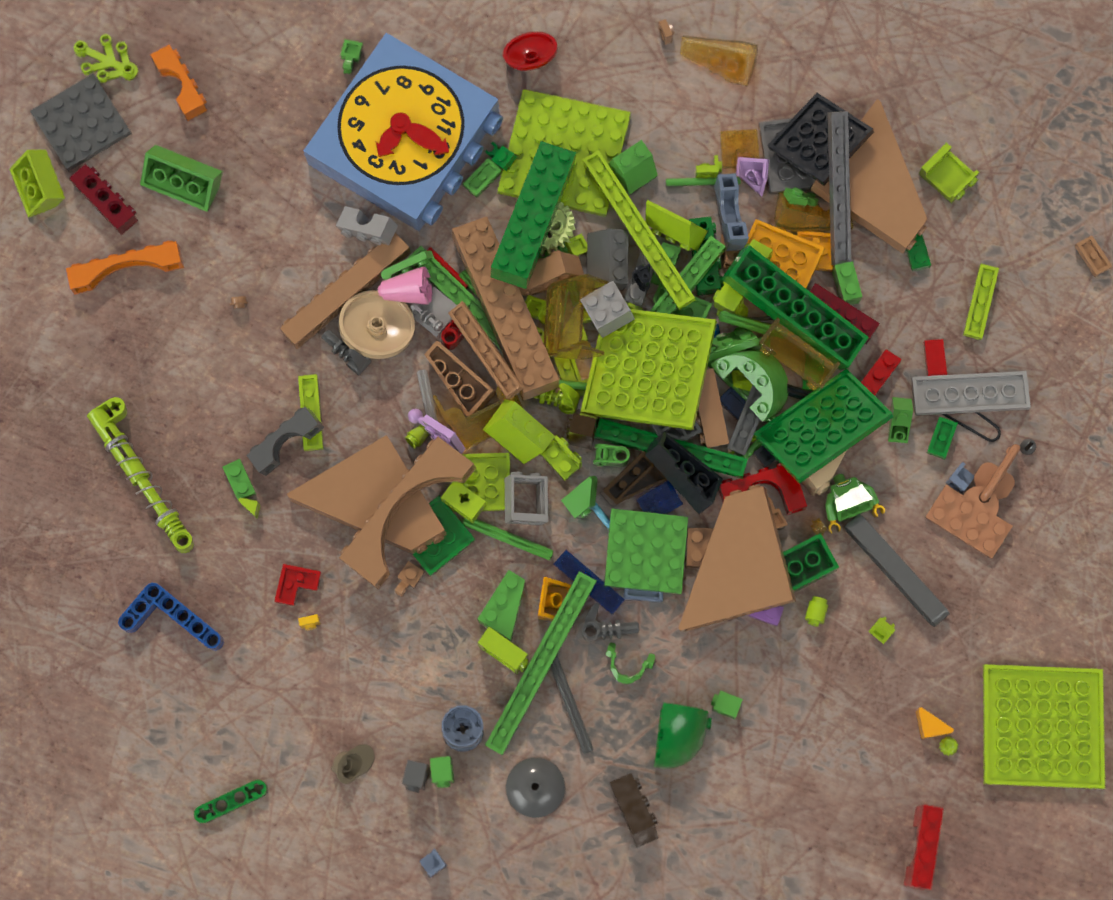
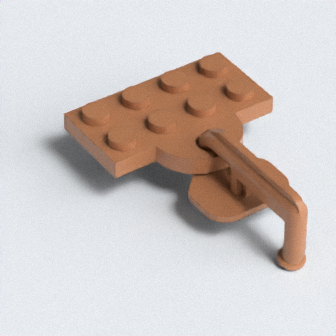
M1014 444L1008 447L1006 456L999 467L990 462L982 464L974 475L975 487L968 489L963 495L945 485L925 518L992 559L1013 527L996 515L999 510L998 500L1006 498L1015 485L1013 476L1006 471L1020 451V446Z

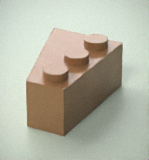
M557 250L550 253L549 257L538 259L527 289L519 287L521 294L533 296L550 290L551 286L558 282L564 285L568 283L567 279L575 276L579 279L585 277L579 256Z

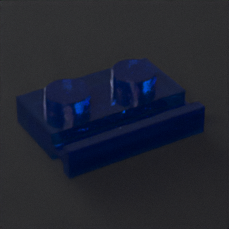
M668 480L636 499L641 510L649 513L668 514L683 505L675 488Z

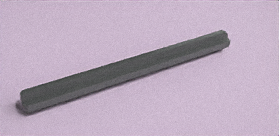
M556 656L551 665V670L582 751L586 754L593 751V747L559 658Z

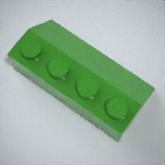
M154 145L145 153L140 185L208 211L220 187L223 171Z

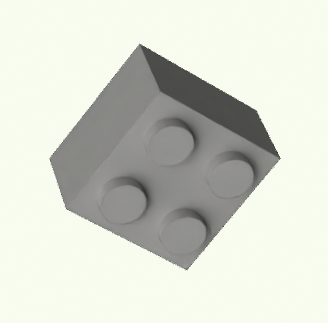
M614 281L580 299L602 338L635 319Z

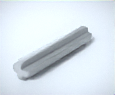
M427 370L417 371L425 412L428 416L438 421Z

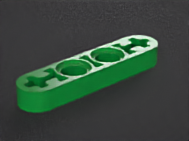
M254 780L198 806L194 811V818L199 823H209L264 797L268 792V786L262 780ZM256 784L263 785L261 794L254 792L251 794L253 798L250 799L246 788L249 787V791H252L256 788ZM238 792H243L246 796L242 803L235 801V795ZM220 800H224L227 803L226 810L222 812L217 809V803ZM212 804V808L216 815L213 816V813L211 812L206 815L207 819L204 820V818L202 817L199 818L201 810H211L209 805Z

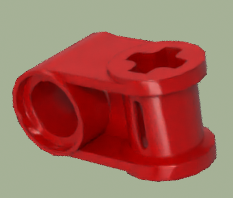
M453 320L450 321L441 334L442 345L448 350L455 349L464 338ZM453 336L455 339L452 342H447L445 338Z

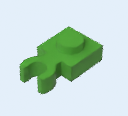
M785 188L783 193L789 204L817 206L819 199L815 198L814 193H804L799 188Z

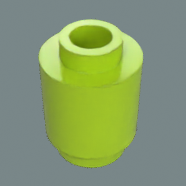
M816 596L812 597L805 616V620L808 621L809 625L819 627L820 624H824L828 600Z

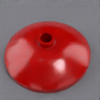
M544 32L524 33L507 43L503 50V58L509 67L516 70H536L547 65L555 57L558 50L557 42L553 36Z

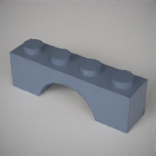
M736 173L717 175L714 189L725 246L727 248L726 251L741 250L747 244L749 237L746 222H742L739 212Z

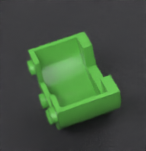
M744 349L722 357L711 364L723 379L733 370H740L756 387L762 396L750 409L762 422L777 415L783 409L788 397V379L782 365L771 354L759 349Z

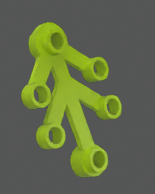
M108 34L100 37L106 55L89 48L85 41L79 40L74 44L73 49L78 57L88 55L100 61L95 64L85 62L81 65V70L85 75L98 71L97 78L101 83L118 77L133 80L138 74L137 66L129 61L128 48L125 42H119L116 45L117 52L121 54L122 63L115 60L111 46L112 39ZM112 67L117 69L108 73L104 70Z

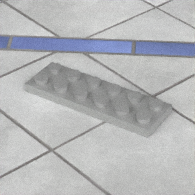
M1026 371L911 378L915 416L1029 410L1031 408Z

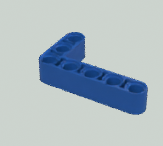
M149 583L124 611L118 621L120 628L128 633L136 632L152 612L159 607L212 651L220 650L224 645V639L218 632L157 583ZM158 588L159 594L156 597H151V591ZM169 600H173V607L171 609H166V602ZM145 603V611L138 612L139 605ZM188 612V619L180 621V615ZM132 618L133 625L126 628V620ZM199 624H202V632L198 634L195 633V627ZM217 636V644L210 646V638Z

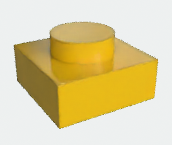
M317 614L298 618L299 626L305 628V630H313L317 628L316 625H321L320 617Z

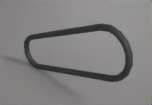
M980 412L975 413L997 429L998 435L996 438L989 439L950 415L942 414L989 442L997 441L1000 438V428Z

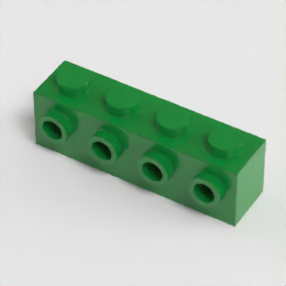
M711 217L689 219L692 223L708 231L698 251L710 236L714 237V234H716V223H712ZM691 248L693 258L698 251ZM720 258L697 284V296L715 294L718 289L721 290V287L724 286L723 280H721L723 276H719L718 270L721 269Z

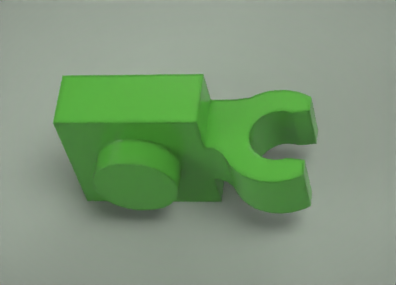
M344 40L340 55L341 59H345L343 64L344 73L351 74L353 61L359 62L363 49L362 42Z

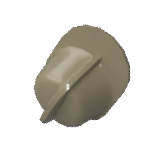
M360 744L349 751H342L335 757L331 770L336 773L341 783L349 784L371 768L375 757L374 751L367 744Z

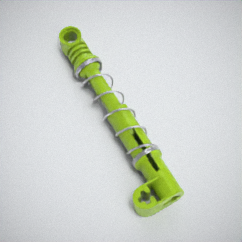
M118 397L107 400L91 410L87 418L104 441L105 450L112 453L118 462L116 465H120L127 475L126 480L129 479L133 486L138 485L141 489L136 494L143 492L150 502L146 509L152 506L158 514L155 522L156 525L165 530V533L178 552H190L194 547V541L191 534L182 525L177 509H171V501L160 498L162 487L151 485L152 473L145 469L142 464V458L136 456L132 450L133 445L127 442L128 437L121 433L115 425L127 415L124 401ZM108 409H109V410L111 411V413H113V415H114V416L111 417V418H110V416L108 415V413L106 412V410H108ZM111 432L115 439L112 440L108 433ZM120 447L123 449V451H124L125 454L127 455L125 458H124V456L122 455V453L119 451V448H120ZM153 487L160 488L161 492L159 495ZM164 502H169V503H170V508H169V509L166 507V505L164 504ZM182 538L188 539V543L184 546L178 544Z

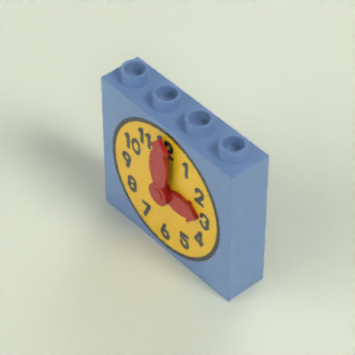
M385 33L303 152L308 165L415 230L420 231L425 222L432 226L437 221L443 209V206L438 203L445 193L450 195L456 193L463 180V176L459 172L466 162L472 166L477 162L483 151V146L479 143L486 133L491 136L496 134L504 117L500 115L499 101L496 97Z

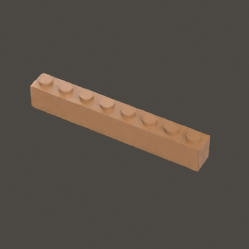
M396 232L389 245L373 246L363 259L359 258L356 260L350 270L343 271L337 281L329 283L325 287L324 292L320 295H315L311 299V303L306 307H301L292 319L285 320L280 328L282 334L298 350L338 316L344 304L351 297L367 291L382 278L381 272L384 269L401 262L411 254L409 246Z

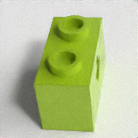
M452 482L441 496V500L473 524L487 506L485 497L477 491L474 493L469 490L470 486L467 483ZM468 497L469 502L464 501L462 503L461 498Z

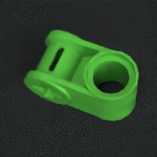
M595 444L596 456L595 460H593L594 465L625 467L629 464L630 453L626 447ZM619 453H624L627 457L625 460L620 461L616 456Z

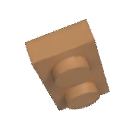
M1092 235L1075 245V248L1094 277L1111 269V263Z

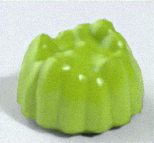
M945 737L941 739L939 748L944 755L950 756L957 752L958 743L954 738Z

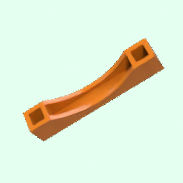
M170 240L158 246L148 245L141 250H129L125 254H112L105 259H92L89 263L73 264L71 267L66 268L70 290L74 295L92 291L105 277L126 267L149 266L165 272L184 268L180 247L176 241Z

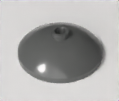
M525 759L515 765L508 775L506 781L507 798L512 807L524 816L531 818L547 816L560 806L564 798V777L558 767L546 759ZM533 783L539 785L538 790H532L531 786Z

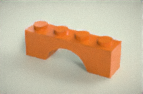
M169 44L150 54L162 77L172 76L182 82V90L176 101L187 121L206 112L204 104L207 102L202 93H197L196 89H198L195 80L189 79L188 74L190 72L185 63L181 65L179 60L182 58L177 49L173 50Z

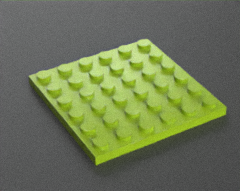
M523 89L508 150L513 152L517 159L507 172L505 170L502 171L498 194L519 197L539 144L543 141L576 152L575 165L560 203L563 202L564 207L568 206L571 210L606 217L610 202L589 172L583 159L599 150L609 164L613 158L621 154L631 112Z
M630 309L635 318L633 321L603 338L600 334L598 335L580 412L597 417L693 430L717 321L715 319Z
M984 664L983 784L1105 789L1103 669Z

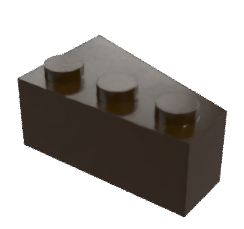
M578 409L574 412L573 418L568 419L566 438L569 439V445L592 450L600 417L580 412L581 409Z

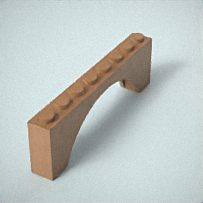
M438 436L435 440L432 439L428 443L424 454H420L416 458L415 465L411 470L408 469L403 474L402 481L391 489L389 497L380 502L376 513L367 518L363 529L358 530L354 534L350 545H346L340 552L341 556L339 558L378 590L391 575L385 559V537L390 521L402 503L417 491L441 482L465 483L476 469L473 462Z

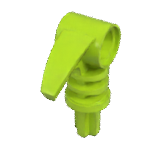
M561 383L559 385L561 390H558V392H555L556 390L554 389L533 397L540 399V404H544L547 401V405H551V403H554V407L559 405L561 412L571 415L576 411L580 394L569 385Z

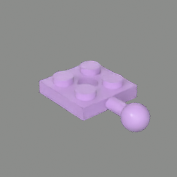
M419 409L409 411V421L413 424L420 423L423 425L424 429L431 434L430 437L435 440L438 436L462 454L466 448L455 432L427 414L423 417V413Z

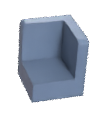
M964 462L959 465L946 482V484L961 494L974 479V475L964 468Z
M433 849L431 853L419 861L430 878L448 866L436 849Z

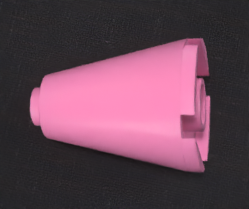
M419 267L382 281L381 285L378 286L379 296L388 301L430 304L429 302L432 301V284L428 283L427 278H430L428 269L426 267Z

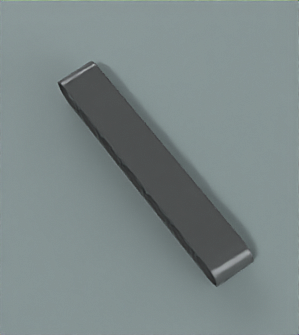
M856 515L844 526V529L930 625L936 627L950 614L947 608L862 515Z

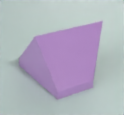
M738 157L736 176H739L761 197L763 196L767 181L769 159Z

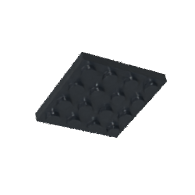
M816 92L768 144V148L825 186L829 182L828 113L845 110ZM848 113L850 159L874 133V130Z

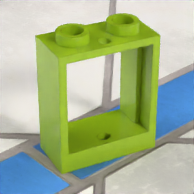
M488 627L478 641L480 649L516 674L520 671L523 673L529 665V658L526 652L490 627Z

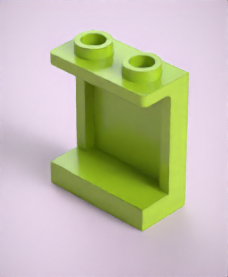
M946 142L921 167L919 175L952 203L955 199L959 201L966 192L964 190L968 186L972 188L979 180L977 176L980 172L978 170L973 172L950 152L952 147Z

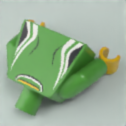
M838 474L833 478L835 484L830 487L831 493L827 495L825 505L827 519L830 521L828 530L831 534L832 525L838 527V532L841 529L840 525L836 523V519L840 522L871 509L872 515L877 518L879 517L876 512L877 508L880 509L882 514L885 513V508L878 504L879 499L873 487L864 482H859L856 477L846 480L843 474Z

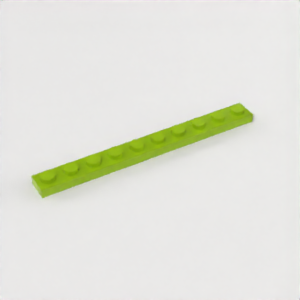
M597 150L584 158V164L677 308L681 310L696 301L600 151Z

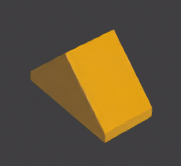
M919 707L916 710L921 739L948 735L954 731L952 727L924 708Z

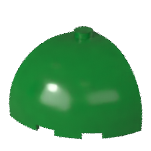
M662 704L654 768H677L688 763L698 754L704 743L706 730H711L712 718H708V711L678 704Z

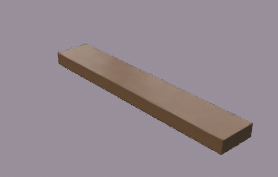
M462 301L448 314L505 397L510 400L524 387L468 306Z

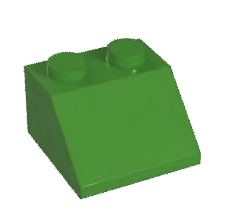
M642 140L613 158L608 164L628 196L658 176L653 155Z

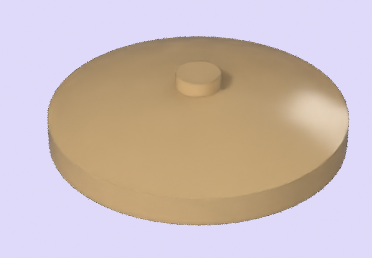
M378 290L364 291L354 295L344 304L339 316V332L345 344L362 356L372 359L390 358L404 351L410 344L415 330V320L409 306L405 302L384 300L379 296Z

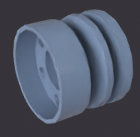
M458 705L451 708L442 720V734L445 743L451 749L458 752H468L475 749L483 737V721L480 714L474 708L467 705ZM461 726L468 729L464 735L459 731Z

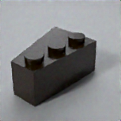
M645 451L641 452L600 492L612 506L667 481L663 474L645 456Z
M632 773L611 781L612 791L626 820L628 829L633 836L636 847L638 848L658 839L655 827L658 822L654 813L650 814L647 807L650 804L646 795L642 796L639 791L642 789L639 779H634Z

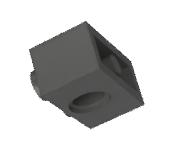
M407 760L402 784L406 786L407 790L419 793L420 789L425 790L430 766Z

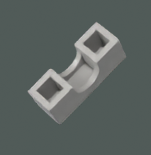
M344 207L336 224V227L341 230L343 236L348 238L354 236L364 242L369 240L376 245L390 244L398 227L390 217L374 213L372 220L366 224L368 217L360 210Z

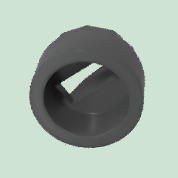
M1025 439L1020 444L1021 452L1025 455L1034 453L1036 450L1034 440ZM1031 443L1032 446L1027 451L1025 447Z

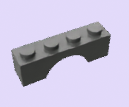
M307 407L298 409L291 419L280 424L279 429L269 433L262 443L251 448L250 453L246 456L259 473L267 476L281 464L279 459L280 449L288 439L295 436L311 439L325 428L312 410Z

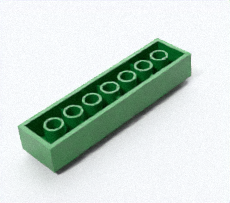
M543 141L540 142L491 265V278L527 289L574 168L576 152Z
M750 245L741 249L721 279L839 370L849 368L869 338Z

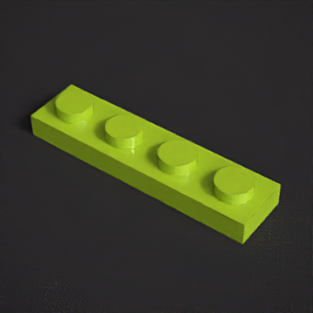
M985 264L979 265L963 336L982 340L999 268Z
M318 375L298 376L300 408L307 407L312 410L322 423ZM322 430L311 439L303 437L304 451L324 450Z

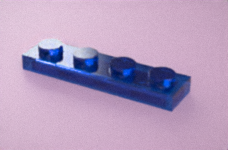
M565 550L553 564L573 582L579 571L595 579L597 582L589 596L611 615L625 601L611 587L604 586V581L569 551Z

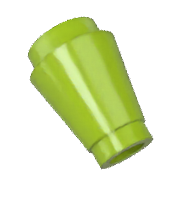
M419 425L407 432L405 437L407 443L414 449L420 447L430 434L424 429L423 425Z

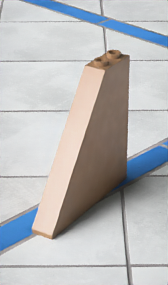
M877 99L861 120L872 127L874 133L849 159L850 218L904 254L906 249L911 250L916 243L915 237L917 235L921 236L926 230L927 216L881 101ZM815 180L811 191L830 203L829 182L823 186Z
M386 435L287 493V496L291 502L355 530H362L366 525L367 518L376 513L380 502L389 497L391 489L402 481V476L408 469ZM421 490L411 495L398 508L390 521L385 537V543L411 554L424 552L428 548L427 545L432 544V542L437 544L447 535Z
M754 485L749 487L748 491L736 490L731 492L730 496L725 497L679 625V630L682 632L796 602L765 487Z

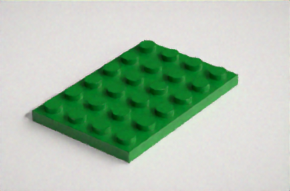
M845 369L754 432V435L800 484L894 417L893 413L851 372Z

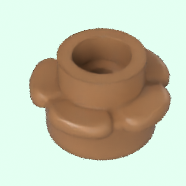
M246 296L231 297V303L229 304L233 305L234 309L245 308V304H248V302H246Z

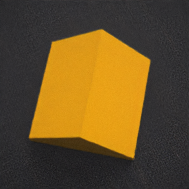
M548 577L543 578L538 620L553 621L572 586L571 584Z

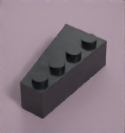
M665 432L650 443L645 456L698 514L714 503L723 478Z

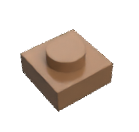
M666 19L659 21L658 29L665 45L672 43L674 35L672 25H668Z

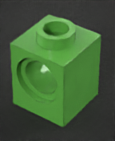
M720 690L719 694H714L711 705L714 706L712 711L735 719L743 699Z

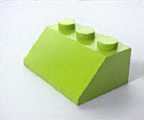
M26 150L10 168L28 217H33L56 208L65 199L46 150Z
M647 200L645 222L652 228V233L658 236L664 234L666 235L665 239L674 244L676 241L680 242V247L687 251H690L691 248L698 251L708 231Z
M507 399L503 401L483 428L489 436L522 464L527 463L544 452L555 437L515 401Z

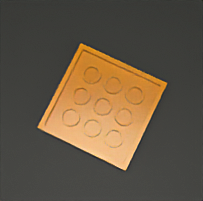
M755 219L748 234L749 239L747 243L750 244L755 239L773 249V256L770 261L807 289L825 247Z

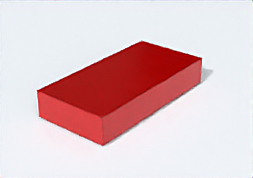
M943 339L924 340L927 376L947 375Z

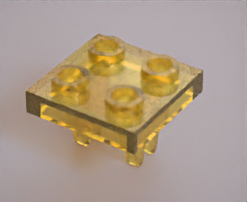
M757 129L720 131L722 169L737 168L738 157L760 159Z

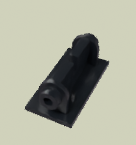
M642 264L632 272L631 283L632 285L636 283L641 291H648L650 288L649 281L651 280L650 264L646 266Z

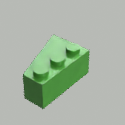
M508 570L477 619L480 624L487 628H492L510 642H512L526 585L525 579Z

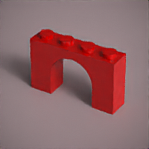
M780 463L776 465L777 468L770 470L769 467L762 468L753 475L746 473L743 479L732 480V478L723 480L719 487L722 503L725 497L730 496V493L733 491L741 490L744 492L748 491L751 486L767 484L779 492L787 515L806 510L807 508L801 485Z
M926 804L916 806L913 827H917V842L913 861L910 866H906L904 887L931 890L944 808Z

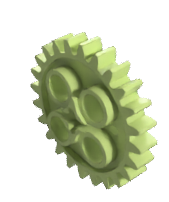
M563 202L559 204L549 230L552 238H549L547 235L541 255H543L545 250L549 254L551 249L557 251L558 246L564 248L563 242L569 243V237L574 236L575 220L572 211H569L568 206L564 207Z

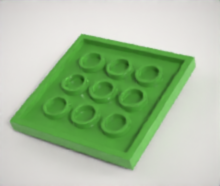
M612 508L610 512L604 586L682 594L688 517Z

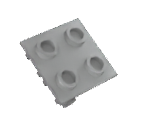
M433 287L430 304L413 303L411 309L414 319L434 336L438 337L452 320L448 312L457 305L437 288Z

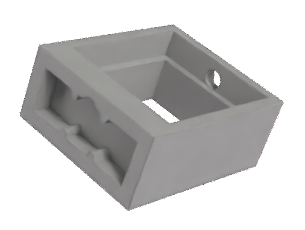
M512 472L511 475L505 477V524L543 525L547 523V476H541L540 473L523 475L522 472ZM514 483L536 485L537 514L514 513Z

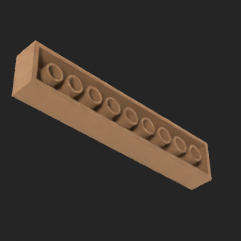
M486 216L453 228L452 239L504 359L524 387L519 392L522 400L525 401L558 388V375L519 287L490 277L491 265L499 248V242L488 217Z

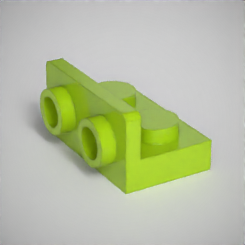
M556 435L553 438L554 440L550 442L545 451L540 455L566 481L582 467V458L576 451L572 452L568 448L569 444L563 437L559 438Z

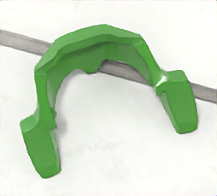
M613 642L609 643L606 656L611 658L610 668L617 681L623 684H631L640 679L647 668H653L655 654L650 653L647 659L644 660L642 669L634 676L620 674L615 665L616 644Z

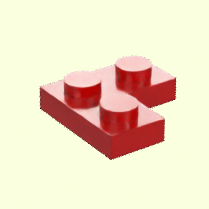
M283 564L274 602L294 606L298 588L318 591L322 572Z

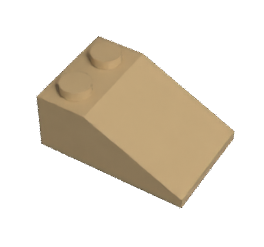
M846 451L802 482L812 496L816 494L820 496L828 490V487L831 485L830 481Z

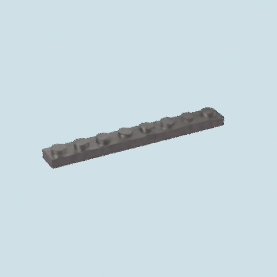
M848 111L828 113L831 265L851 262Z

